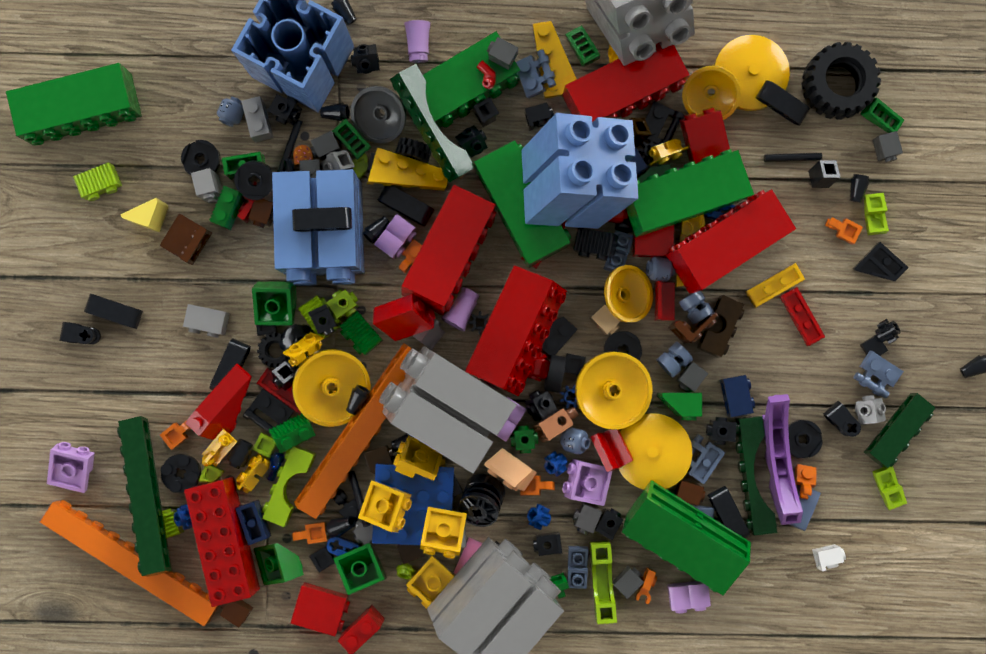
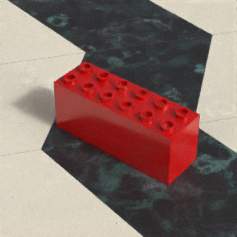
M657 43L656 52L645 60H636L623 65L620 59H617L566 84L562 97L571 114L592 116V122L597 117H622L623 119L631 115L633 110L637 108L642 110L649 105V102L653 100L656 102L666 97L665 94L671 91L676 93L681 90L690 74L674 45L662 49L659 43Z
M453 185L401 286V295L413 294L430 309L441 315H444L445 311L449 312L454 302L455 296L453 295H458L462 287V277L466 278L472 264L470 261H475L480 248L479 244L483 245L487 237L488 228L491 229L495 221L497 212L494 210L496 204Z
M771 189L767 192L761 190L747 198L746 201L731 208L727 213L720 215L716 220L706 224L697 232L687 236L685 240L670 247L671 252L666 254V257L672 263L674 270L689 294L705 289L796 230V227L773 190Z
M514 265L465 372L519 396L525 388L528 375L533 371L535 359L541 354L542 345L550 334L551 325L558 317V310L566 299L567 291L551 279Z
M234 476L185 489L184 493L211 607L251 598L260 590L251 547L250 545L248 546L235 509L241 505Z

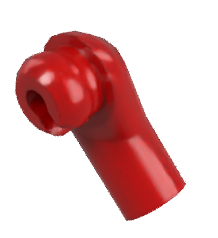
M482 60L476 68L484 74L483 87L492 89L496 82V72Z

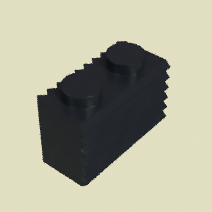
M578 228L573 250L580 257L589 258L590 255H593L598 260L607 261L608 258L614 259L619 238L616 234Z

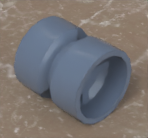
M701 291L692 293L679 301L682 309L688 311L687 317L693 325L714 312L710 304L704 302L705 296Z
M675 342L668 348V353L664 352L656 359L663 370L672 378L681 371V366L686 367L693 361L690 353L679 342Z

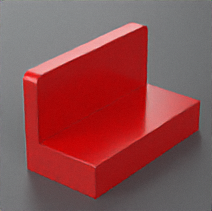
M655 282V321H675V282Z
M609 429L603 433L591 436V440L607 472L617 470L633 461L619 429Z

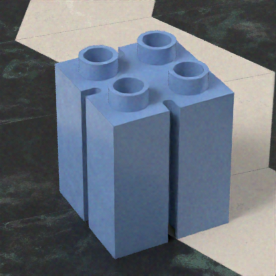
M259 0L253 13L260 24L249 18L231 51L252 78L280 93L284 91L287 96L319 112L335 83L331 74L339 76L354 48L343 17L309 0L308 5L306 0Z
M555 113L522 149L523 183L531 182L524 189L525 224L560 226L565 222V227L598 229L638 199L636 162H628L635 156L633 120L597 117L592 122V116Z
M354 170L316 171V178L310 177V171L272 172L275 269L285 274L286 281L293 282L294 286L317 285V276H324V274H326L328 281H332V284H355V275L365 274L362 183L357 178ZM351 208L352 229L293 231L292 210Z

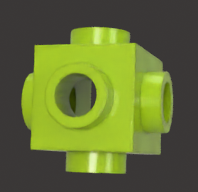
M342 289L338 290L332 295L333 298L326 302L338 319L344 316L350 317L356 312L355 309L359 307L356 303L359 301L352 291L349 293L346 289L344 291Z

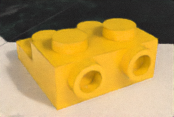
M408 435L405 442L401 441L397 450L398 453L393 462V465H396L395 471L410 478H413L416 473L434 481L443 455Z
M371 480L358 518L387 531L398 532L405 525V519L403 518L405 511L411 508V494Z
M428 507L420 549L424 550V553L428 555H435L436 552L444 553V557L454 559L455 555L460 556L467 513Z
M432 555L406 583L407 591L413 597L418 596L422 600L421 604L427 609L455 575Z

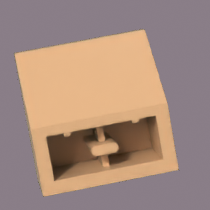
M503 448L484 464L489 468L487 471L489 474L500 480L504 479L502 483L515 491L518 489L525 491L537 473Z

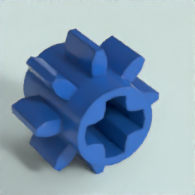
M566 385V391L559 392L561 395H563V399H561L560 402L565 401L566 408H568L570 404H573L575 408L577 407L576 396L573 398V402L571 400L566 399L569 391L571 393H575L576 385H574L572 389H569V387Z
M554 451L544 458L546 461L544 467L549 474H555L558 477L567 470L566 465L568 461L563 454H557Z
M182 505L174 513V522L178 527L182 526L183 530L192 528L188 505Z
M537 504L536 508L531 507L527 514V518L530 521L528 524L539 530L542 529V526L547 527L551 521L550 509L540 504Z

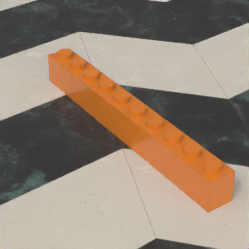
M405 343L400 347L371 389L370 398L359 412L352 417L294 501L296 508L314 519H317L319 515L324 513L328 501L335 497L338 491L337 488L346 481L349 475L348 472L357 465L360 459L359 456L368 449L371 443L370 440L379 433L382 427L381 424L387 419L382 412L384 405L379 402V399L390 382L399 385L400 382L404 381L406 373L400 369V366L408 352L412 349Z
M59 500L52 502L41 519V524L202 626H206L210 622L219 606L211 607L209 594L202 591L201 586L193 582L189 583L185 580V576L178 572L170 571L149 577L142 576L138 570L139 555L135 550V544L123 541L116 532L107 531L103 528L104 525L102 523L88 519L86 513L74 510L67 501Z

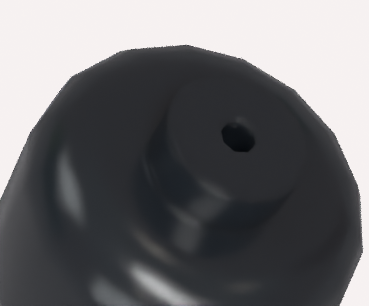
M629 216L623 222L615 223V230L627 234L632 232L633 227Z

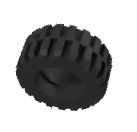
M837 42L832 46L824 47L807 64L802 76L805 80L801 83L802 89L806 90L803 96L805 99H809L810 103L808 105L811 108L815 107L817 109V114L821 115L824 113L826 114L825 118L832 119L835 116L836 120H842L845 117H853L873 102L874 97L879 92L877 87L881 85V78H878L881 72L880 68L875 66L878 62L875 58L871 59L869 56L871 53L868 50H861L862 46L858 44L852 46L851 42H845L843 45ZM840 66L847 69L853 75L856 88L852 96L844 97L837 95L829 88L826 82V71L829 67Z

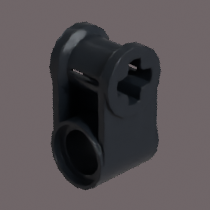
M63 322L59 341L96 344L100 341L101 334L98 329Z
M835 402L823 413L824 417L842 435L854 437L861 432L860 423L841 402ZM848 424L853 425L851 427L852 431H847L849 429Z

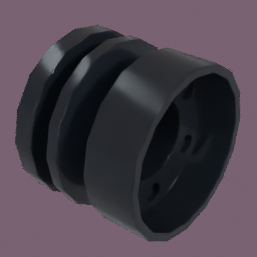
M489 474L473 475L467 481L458 505V511L467 513L466 522L479 527L492 525L498 518L505 497V487L500 480Z

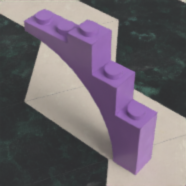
M788 394L769 396L766 413L762 415L764 439L766 442L765 459L771 475L769 489L781 525L801 523L803 514L790 455L788 431L790 399Z

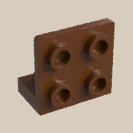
M178 214L160 246L186 263L193 265L212 232L182 214Z
M716 312L710 314L692 331H690L692 329L691 326L684 320L682 322L680 320L675 321L668 328L683 344L695 343L703 335L701 333L702 330L709 329L716 323L715 318L718 314Z

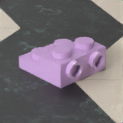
M68 442L57 443L50 450L47 484L85 493L88 488L89 473L93 470L95 453L90 452L88 447L74 448Z
M572 459V463H569L567 466L568 481L564 482L562 487L564 497L604 506L612 471L607 472L605 467Z

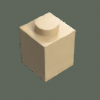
M605 304L589 318L604 335L608 333L612 335L619 328L618 323L620 320L612 315Z

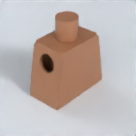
M573 406L566 411L562 408L532 427L537 432L541 442L550 441L573 425L571 420L578 417L579 414Z

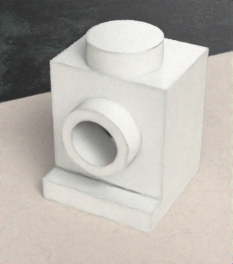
M835 544L812 549L816 567L821 571H826V566L827 568L838 567L839 563H843L846 560L844 550Z

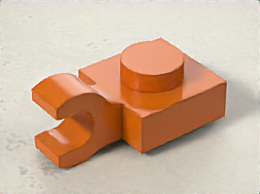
M831 217V219H827L825 224L826 227L837 230L836 237L852 245L855 244L863 228L847 218L840 222Z
M414 239L402 253L406 258L398 268L404 273L412 265L422 247Z
M176 422L162 432L160 437L173 450L188 438L185 433L191 428L185 422L180 426Z
M797 464L795 466V484L800 485V498L808 500V495H812V488L816 486L817 467Z
M534 476L525 491L520 490V495L541 496V490H555V482L541 481V476Z
M325 521L305 524V530L292 533L293 541L307 539V544L328 541Z
M646 567L642 577L644 583L636 592L635 599L639 601L641 595H646L645 603L649 604L651 596L648 591H650L651 586H655L657 576L653 569Z

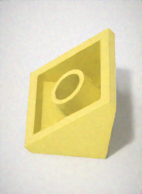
M154 198L120 215L123 219L134 224L160 232L169 207L163 201Z

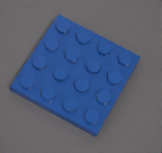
M376 464L375 481L411 494L412 505L408 511H405L403 517L405 525L398 532H390L373 525L372 543L420 545L427 508L433 507L452 511L454 467L439 466L437 476L433 481L416 473L413 478L396 472V465Z

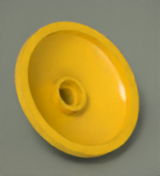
M720 66L699 68L688 77L686 84H684L682 92L684 107L689 114L696 113V115L702 114L704 109L714 107V110H721L723 120L733 114L740 101V86L736 77L729 70ZM714 89L715 93L709 94L708 90Z
M623 265L615 268L609 274L605 282L604 297L609 311L615 318L622 322L633 323L642 320L650 311L653 302V290L649 278L641 269L632 265Z

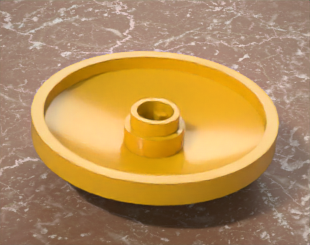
M745 35L735 38L724 46L714 63V66L723 67L736 77L740 86V101L737 109L758 111L767 108L766 105L756 99L766 80L777 84L784 90H786L789 82L790 68L786 55L776 43L762 36Z
M328 349L316 352L302 362L295 373L292 392L296 406L308 420L321 426L334 427L350 422L354 416L346 411L352 389L356 385H361L370 391L371 384L366 368L355 356L342 350Z
M605 352L590 359L581 369L575 386L576 401L583 415L595 425L612 430L623 429L639 421L648 410L653 393L651 377L645 366L635 357L622 352Z
M649 413L644 414L633 425L621 429L620 433L633 461L619 468V471L629 483L644 490L652 480L663 488L668 489L683 479L691 465L692 444L687 432L676 420L666 415Z

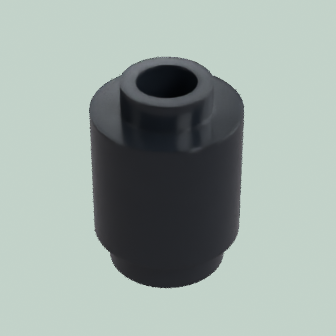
M239 439L227 458L230 461L229 465L237 469L245 467L253 451V444Z

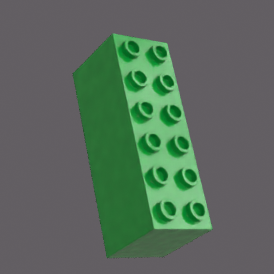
M497 31L423 74L426 80V99L429 111L439 129L441 127H449L454 123L453 120L458 117L463 118L467 116L470 110L473 109V106L488 97L495 99L506 88L512 89L518 85L521 70L515 60L511 68L507 70L488 59L489 52H487L490 43L492 41L495 42L497 37L501 38ZM482 60L496 72V82L492 89L483 87L484 74L476 68ZM405 108V110H406L407 113L409 114L410 118L412 119L410 113H409L408 110Z
M120 63L6 91L16 136L34 146L42 145L44 141H58L67 135L78 136L83 131H97L100 129L99 127H113L118 125V122H132L137 120L136 118L142 117L132 74Z
M514 140L474 161V170L492 203L496 204L495 209L521 257L523 256L524 263L527 268H530L540 261L566 249L570 244L571 236L566 228L563 229L561 225L525 224L524 189L531 182L523 183V147Z
M729 149L721 152L715 158L711 155L701 159L702 161L697 164L693 161L683 165L684 167L679 170L677 168L669 169L661 176L654 174L647 177V180H644L642 183H640V180H637L638 199L626 207L635 236L639 237L730 206L754 195L739 150L732 152Z
M652 480L626 514L622 533L628 539L638 542L644 549L654 552L662 560L670 562L678 570L686 572L694 580L702 582L713 592H718L722 596L750 563V541Z

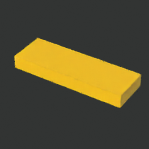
M794 263L745 292L754 308L802 282L805 278L797 264Z

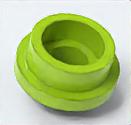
M402 563L396 567V575L402 579L409 580L415 574V570L410 564Z

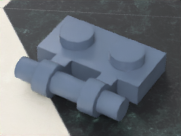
M544 49L537 51L538 59L536 61L534 56L530 55L516 62L521 70L520 80L526 97L529 99L545 92V83H548L549 88L556 86L555 74L550 69V60L545 55ZM540 67L543 69V76L539 73L538 68Z
M869 351L859 366L865 372L863 375L857 372L854 375V379L859 381L858 383L861 386L873 390L872 393L887 398L890 392L885 390L886 384L894 387L904 371L875 352ZM872 375L879 379L877 383L871 381Z
M697 434L694 440L691 439L692 455L695 450L701 453L695 462L691 461V467L687 474L700 483L705 484L725 452L709 441L703 447L700 443L704 438Z

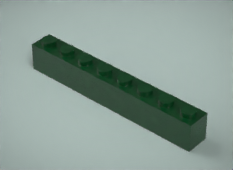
M138 416L118 421L117 433L122 443L120 452L125 462L123 472L127 476L128 482L126 484V491L130 496L131 502L129 503V511L133 515L132 531L136 535L135 550L139 555L138 570L142 576L147 577L172 571L148 419Z

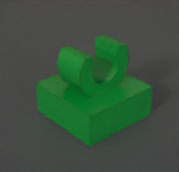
M564 572L552 576L550 580L561 590L558 598L566 597L564 590L568 589L569 585Z

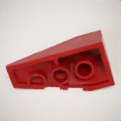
M237 363L195 409L185 424L198 436L214 440L222 429L231 434L236 427V419L241 412V404L246 396L252 376Z

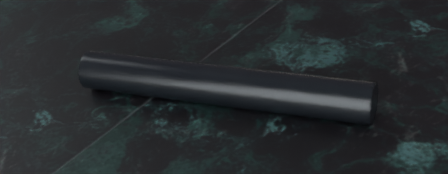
M301 120L296 121L292 128L277 172L285 171L283 159L291 157L303 123Z
M822 153L764 155V162L822 160Z
M351 471L348 477L360 513L364 500L355 471ZM361 520L363 527H368L371 525L370 523Z

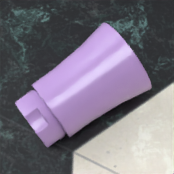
M425 20L405 22L409 61L411 63L427 62L430 22Z
M463 287L454 300L450 311H447L441 319L454 328L465 332L479 295Z

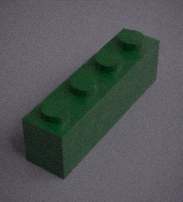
M910 393L864 453L881 467H892L898 460L897 456L909 447V441L912 437L920 433L923 423L932 418V412L936 407L920 394Z

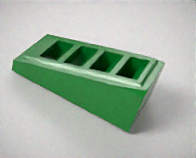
M582 25L565 34L582 67L600 59L599 51ZM578 33L582 34L580 37L576 39L572 38V36ZM582 39L585 40V42L577 46V42H579ZM588 45L589 48L583 51L580 50V48ZM592 52L589 56L584 57V54Z
M874 98L873 102L860 113L865 119L888 133L898 131L904 122L902 117L879 98ZM894 119L895 122L893 123V125L889 126L891 121Z
M347 119L332 130L336 138L357 160L372 148ZM348 128L349 131L345 135L341 136L340 134ZM353 133L354 136L346 142L345 139ZM358 138L360 141L351 147L350 144ZM363 143L365 147L356 153L354 150Z

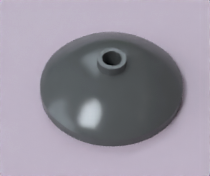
M367 87L355 96L351 104L350 115L353 126L363 138L370 142H390L397 138L405 127L406 111L403 102L396 93L386 87ZM380 109L384 110L385 115L380 113Z

